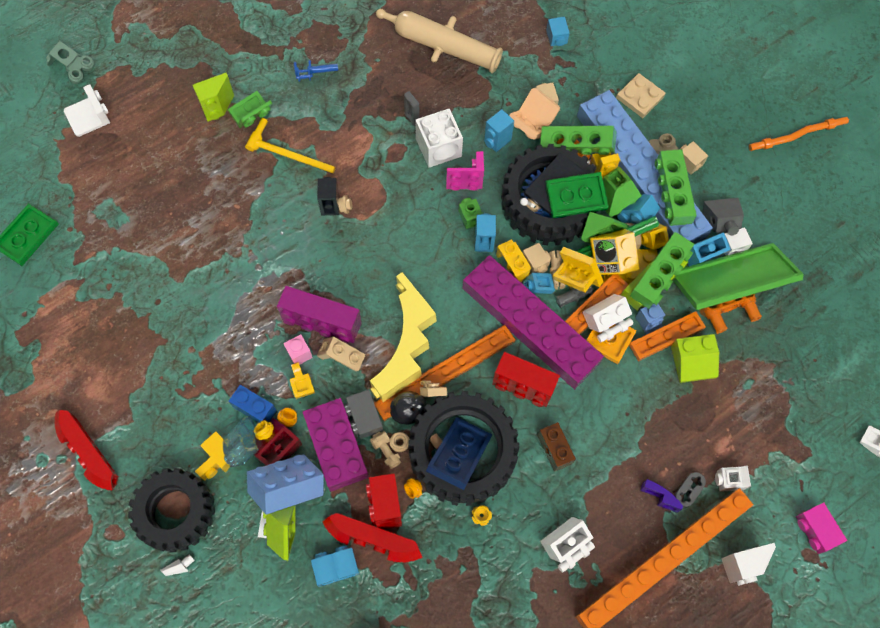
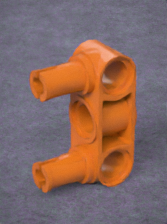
M755 294L713 305V308L699 309L701 315L707 317L708 320L710 319L717 334L723 333L728 329L721 316L722 313L742 307L746 310L751 322H755L762 317L755 304Z

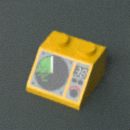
M624 229L590 238L593 258L596 260L601 275L624 274L640 270L634 232Z

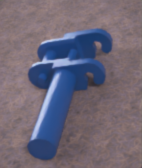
M308 60L309 66L307 69L299 70L297 63L294 62L296 79L299 82L300 79L305 78L311 80V77H313L312 73L338 71L337 64L311 66V60ZM302 72H308L307 75H300Z

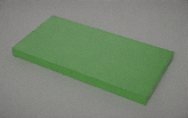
M774 243L685 267L673 281L693 307L699 310L801 281L804 274Z

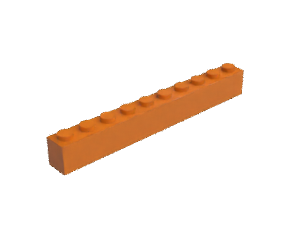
M740 488L735 490L575 616V618L583 628H601L754 504Z

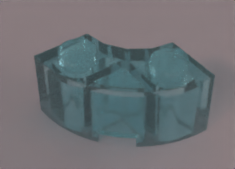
M250 416L242 418L223 439L224 460L230 467L244 465L259 450L255 442L254 428L256 425Z

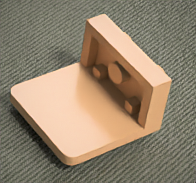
M533 88L520 110L511 113L509 116L514 120V127L525 132L528 138L536 140L541 138L542 126H550L560 107L540 90Z

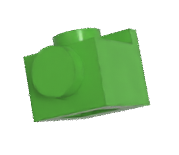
M465 198L459 204L458 211L465 228L475 227L477 215L483 214L477 199Z

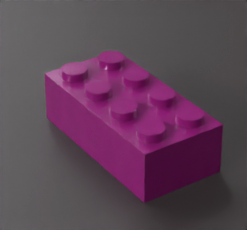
M285 286L277 304L278 311L285 324L290 326L295 324L309 332L314 330L324 337L329 338L332 336L346 344L348 342L354 344L362 324L359 309L289 286Z
M339 398L303 411L330 492L369 478L342 399Z

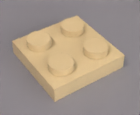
M638 73L617 94L616 99L644 118L664 98L666 93Z

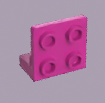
M483 151L476 152V158L472 159V168H447L446 189L454 191L460 189H482L484 177Z

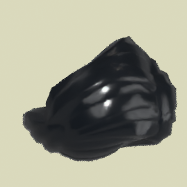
M403 392L391 402L390 415L399 424H413L417 415L423 413L426 400L416 392Z

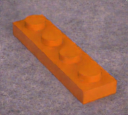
M613 274L565 322L578 334H581L588 327L583 311L613 294L621 295L629 284L618 274Z
M695 311L630 342L629 346L637 360L640 361L671 346L676 339L688 338L703 331L706 326Z

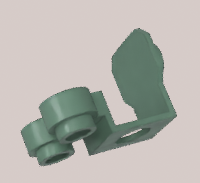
M61 41L56 44L46 57L47 66H50L55 60L65 65L66 71H68V78L74 84L82 82L83 73L81 70L91 71L94 67V61L90 56L85 55L80 58L75 51ZM63 49L69 52V57L66 59L59 57ZM88 60L90 63L85 64L83 61ZM76 72L79 74V76L74 77L72 74Z

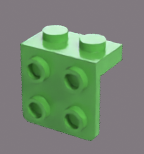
M256 91L230 107L227 111L239 128L243 126L247 128L254 123L258 116L261 119L269 114L273 103L271 100L265 102L259 92Z

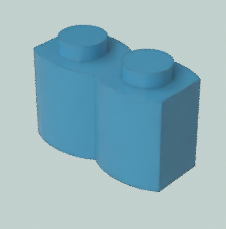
M347 546L336 548L333 554L327 555V552L316 554L315 559L311 560L318 587L359 575L353 549Z

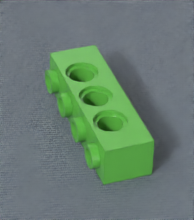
M542 126L540 145H542V148H547L548 144H554L555 148H560L561 145H564L566 150L572 152L575 149L583 155H590L591 153L609 155V153H615L617 131L614 126ZM564 138L561 144H557L559 139ZM582 138L579 144H574L576 139ZM600 138L597 144H592L594 139Z
M683 150L660 151L657 159H655V169L659 172L658 184L662 187L661 199L662 202H665L666 206L665 218L668 219L669 226L692 224L697 214Z
M674 232L630 297L648 309L653 304L657 306L663 297L660 293L663 289L666 291L673 283L671 280L672 276H678L683 269L681 263L683 260L687 262L694 252L691 249L695 244ZM670 255H675L677 259H673ZM660 269L666 270L667 274L662 273ZM650 283L655 284L657 289L652 288Z

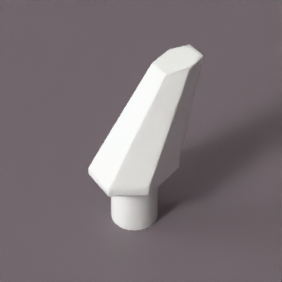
M189 554L182 561L178 559L160 571L165 576L188 572L187 567L195 560Z

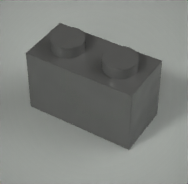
M369 390L346 397L347 404L344 407L347 415H352L354 422L351 423L354 435L359 434L360 439L383 431L382 423Z

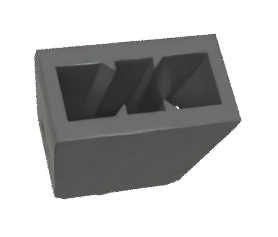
M739 198L704 201L702 214L711 224L714 232H728L731 236L739 232L744 218Z

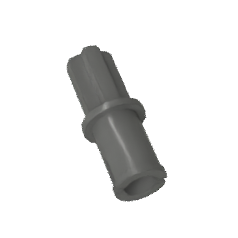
M590 286L586 293L570 288V291L556 296V302L560 308L573 301L578 302L579 298L592 293L593 288Z

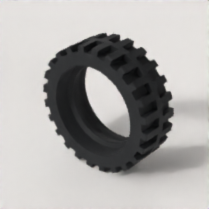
M548 144L547 148L537 145L534 151H531L529 148L524 151L523 157L519 154L515 157L514 164L510 163L504 177L501 206L502 210H505V219H511L510 227L513 230L518 228L521 237L524 238L527 235L531 237L530 241L533 243L536 240L543 241L542 245L548 246L549 242H554L555 246L561 245L563 240H566L567 243L572 242L575 235L578 238L582 236L589 213L570 215L563 218H547L534 213L526 205L523 206L520 203V190L523 182L531 174H537V170L542 173L544 167L547 168L560 153L586 173H595V165H589L587 163L588 158L585 155L582 157L577 155L578 151L575 149L571 152L566 150L564 145H561L560 148H555L554 144Z
M462 391L461 395H454V392H450L446 398L442 399L439 396L435 398V403L432 405L428 403L424 407L423 413L418 414L415 418V424L410 430L409 440L411 468L417 480L427 489V493L436 495L438 500L442 502L445 500L450 501L452 505L458 506V503H466V506H470L474 502H485L488 497H494L501 488H504L514 471L519 451V442H517L518 432L512 426L513 420L511 416L507 417L504 414L505 409L501 405L499 408L496 407L494 400L490 397L488 400L481 398L482 394L477 392L475 396L468 395V391ZM459 415L475 417L486 423L493 431L498 446L497 458L491 470L480 479L468 482L464 490L426 472L431 461L429 441L432 433L441 422Z

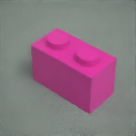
M821 503L795 516L798 520L799 528L806 533L810 546L818 554L827 552L847 541L825 503Z

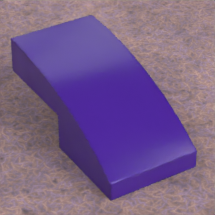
M648 479L642 483L640 491L658 497L659 502L657 506L676 513L682 510L683 505L668 490Z

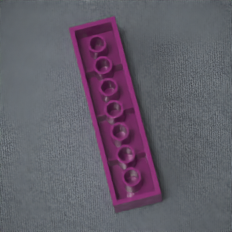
M490 255L463 280L462 289L502 325H506L515 337L556 374H559L574 390L593 372L604 358L597 349Z

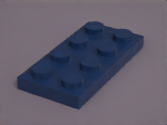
M456 417L430 461L426 472L464 490L492 434Z

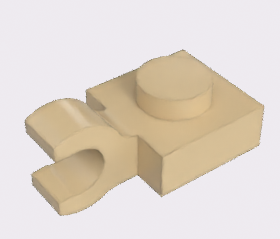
M430 380L421 381V385H423V387H420L421 396H447V387H441L439 383H431Z

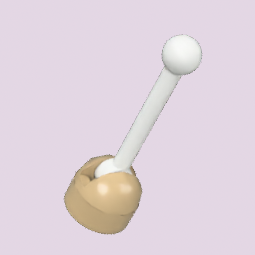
M522 198L520 201L521 205H526L534 213L540 209L530 199Z

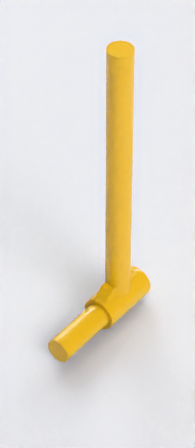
M261 118L257 128L252 132L245 145V148L252 152L260 147L330 173L335 172L336 167L264 142L261 134L268 122L265 118Z

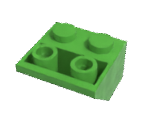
M617 167L603 178L609 207L605 211L610 218L618 215L624 208L635 203L642 196L630 177L620 167Z

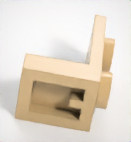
M330 337L323 340L317 357L323 360L332 358L354 371H359L365 354L335 337Z

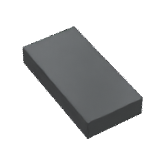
M408 91L404 93V114L412 125L416 126V119L420 118L419 102Z

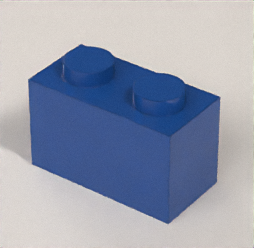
M239 385L229 399V403L233 408L258 423L261 421L269 422L277 412L272 403L242 385Z

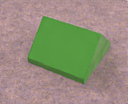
M590 212L581 238L582 241L591 244V237L624 230L630 226L613 218Z

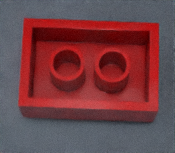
M504 352L495 371L492 384L500 391L505 392L507 390L519 399L526 398L532 401V404L535 406L547 407L560 375Z
M395 473L369 477L370 484H366V491L370 503L369 513L372 524L380 529L401 527L402 520Z

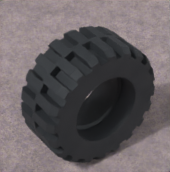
M169 468L162 469L160 474L157 471L152 473L151 479H143L140 482L142 487L140 489L136 488L133 492L136 495L135 499H130L129 502L132 511L128 512V518L132 520L130 526L137 533L136 536L145 544L157 550L170 553L177 550L184 551L189 549V545L195 546L198 544V539L201 536L205 537L207 535L206 529L208 526H212L214 521L211 519V516L215 514V507H213L215 501L210 494L208 486L193 473L183 471L180 468H174L173 471ZM183 492L190 499V512L186 520L173 529L166 530L159 527L155 520V510L160 500L169 493Z

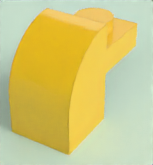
M596 153L592 154L590 165L594 164L596 167L595 173L601 172L602 178H604L618 167L620 158L618 153L613 155L611 153L609 155Z
M214 432L200 445L210 456L195 471L204 481L207 478L211 479L218 472V468H221L226 473L233 459L229 445L217 432Z

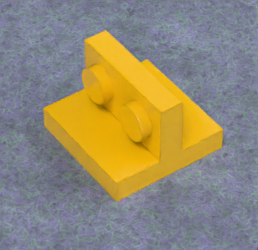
M565 247L562 248L559 253L563 263L554 273V280L585 293L592 284L598 287L603 284V278L594 258Z

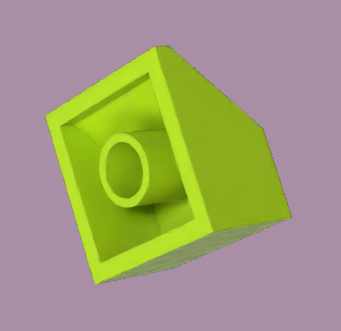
M227 73L193 85L207 121L216 120L225 115L234 97Z
M715 334L675 340L671 349L680 383L718 378L719 349Z
M296 505L267 515L263 512V519H266L263 535L267 536V545L283 560H289L296 535Z

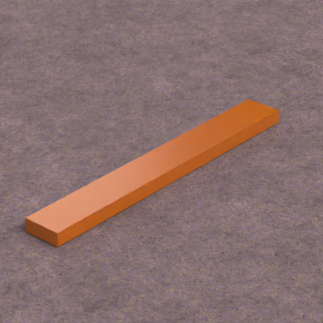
M503 325L426 371L421 377L385 402H382L381 399L374 403L376 410L383 421L391 417V402L399 394L408 391L420 394V387H423L421 381L430 380L431 383H439V386H443L513 344L515 338L506 325Z

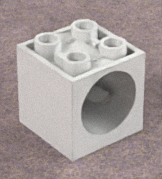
M450 109L416 119V141L428 168L462 157L463 137Z

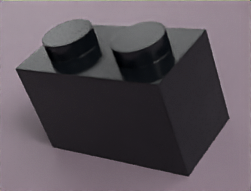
M318 178L317 200L321 216L339 215L338 199L340 196L337 178Z

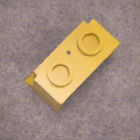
M511 239L497 247V258L503 256L507 262V271H512L514 277L518 281L523 282L530 275L531 267L516 242H513Z

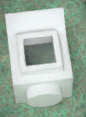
M748 466L719 469L715 475V482L719 486V490L735 491L739 488L741 490L749 488L751 483Z

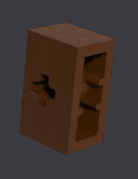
M558 422L539 431L537 437L554 472L574 463L576 458Z

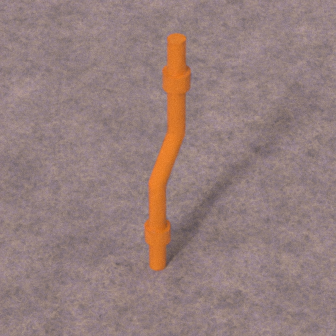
M848 117L831 118L822 123L805 126L790 135L774 139H762L761 142L749 144V150L753 151L762 148L765 150L772 148L774 145L794 141L810 132L834 129L836 126L847 124L849 119Z

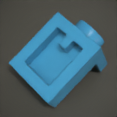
M531 273L523 280V285L533 294H551L555 291L551 274Z

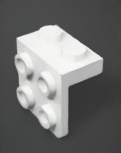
M91 85L83 87L88 96L87 99L64 109V113L75 135L78 137L110 123L106 115L109 112L104 103L100 104L99 101L102 98L97 90L93 91Z

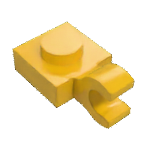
M299 362L292 364L291 367L295 378L289 380L295 398L299 399L314 394L309 373L302 374Z

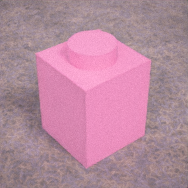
M301 334L283 343L293 364L299 362L300 365L313 358Z

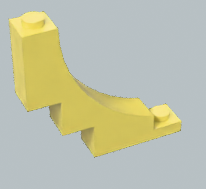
M403 272L396 276V287L401 293L399 301L403 311L404 322L401 340L387 366L370 380L372 386L370 391L376 399L380 398L382 402H385L422 376L421 368L414 361V358L429 349V342L422 331L437 322L436 313Z

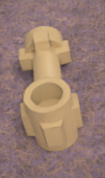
M379 431L374 434L370 442L374 449L380 448L387 458L385 460L386 466H389L391 469L401 463L399 460L400 456L398 453L394 455L387 445L390 442L385 431L380 433Z

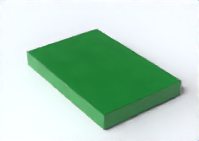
M601 172L546 180L545 182L552 218L602 211L609 208Z
M28 203L0 234V253L23 266L59 223Z

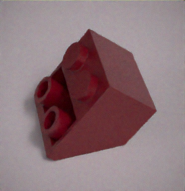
M274 418L269 421L273 424L274 428L272 435L268 439L258 440L254 437L245 446L264 466L289 459L302 445L300 439Z

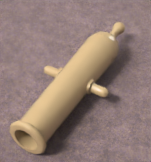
M383 9L376 11V16L379 19L384 18L393 22L396 32L402 37L433 48L435 51L431 57L432 62H437L440 54L444 52L487 68L490 73H494L499 66L503 49L501 47L496 49L453 29L456 22L455 16H452L448 24L444 26L411 11H403L399 15H391Z

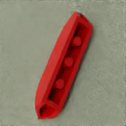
M67 410L57 411L55 413V430L61 443L68 442L66 444L73 453L76 452L80 458L77 460L86 469L83 475L92 484L112 491L117 485L119 476L77 418Z
M338 513L322 521L328 532L345 545H348L351 539H353V543L361 547H365L366 544L373 546V551L385 554L386 551L389 552L387 560L393 562H411L422 558L417 543L414 540Z

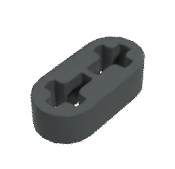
M697 472L691 473L676 491L674 496L681 502L683 508L691 506L705 487L706 480L704 476ZM697 478L699 480V485L695 486L693 489L690 488V486L693 484L692 480ZM686 492H689V495L686 498L688 501H685L683 503L681 501L682 497L680 495H684Z

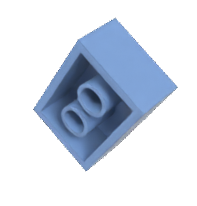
M304 454L247 471L248 494L266 515L323 496L324 474Z

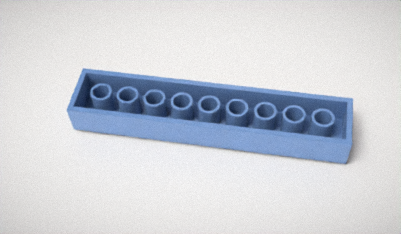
M609 90L581 104L577 118L583 126L615 127L617 131L615 153H611V155L618 153L620 158L618 167L630 177L640 194L653 195L660 206V210L655 216L659 224L667 227L668 238L670 239L674 232H677L694 244L707 238L713 227L695 203L697 216L692 224L669 226V221L665 218V202H662L661 199L662 187L658 184L659 172L655 169V159H657L658 154ZM600 138L594 139L596 144L600 141Z

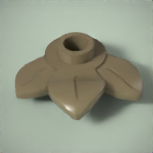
M668 133L661 135L659 139L648 141L658 155L660 151L679 150L675 145V138Z

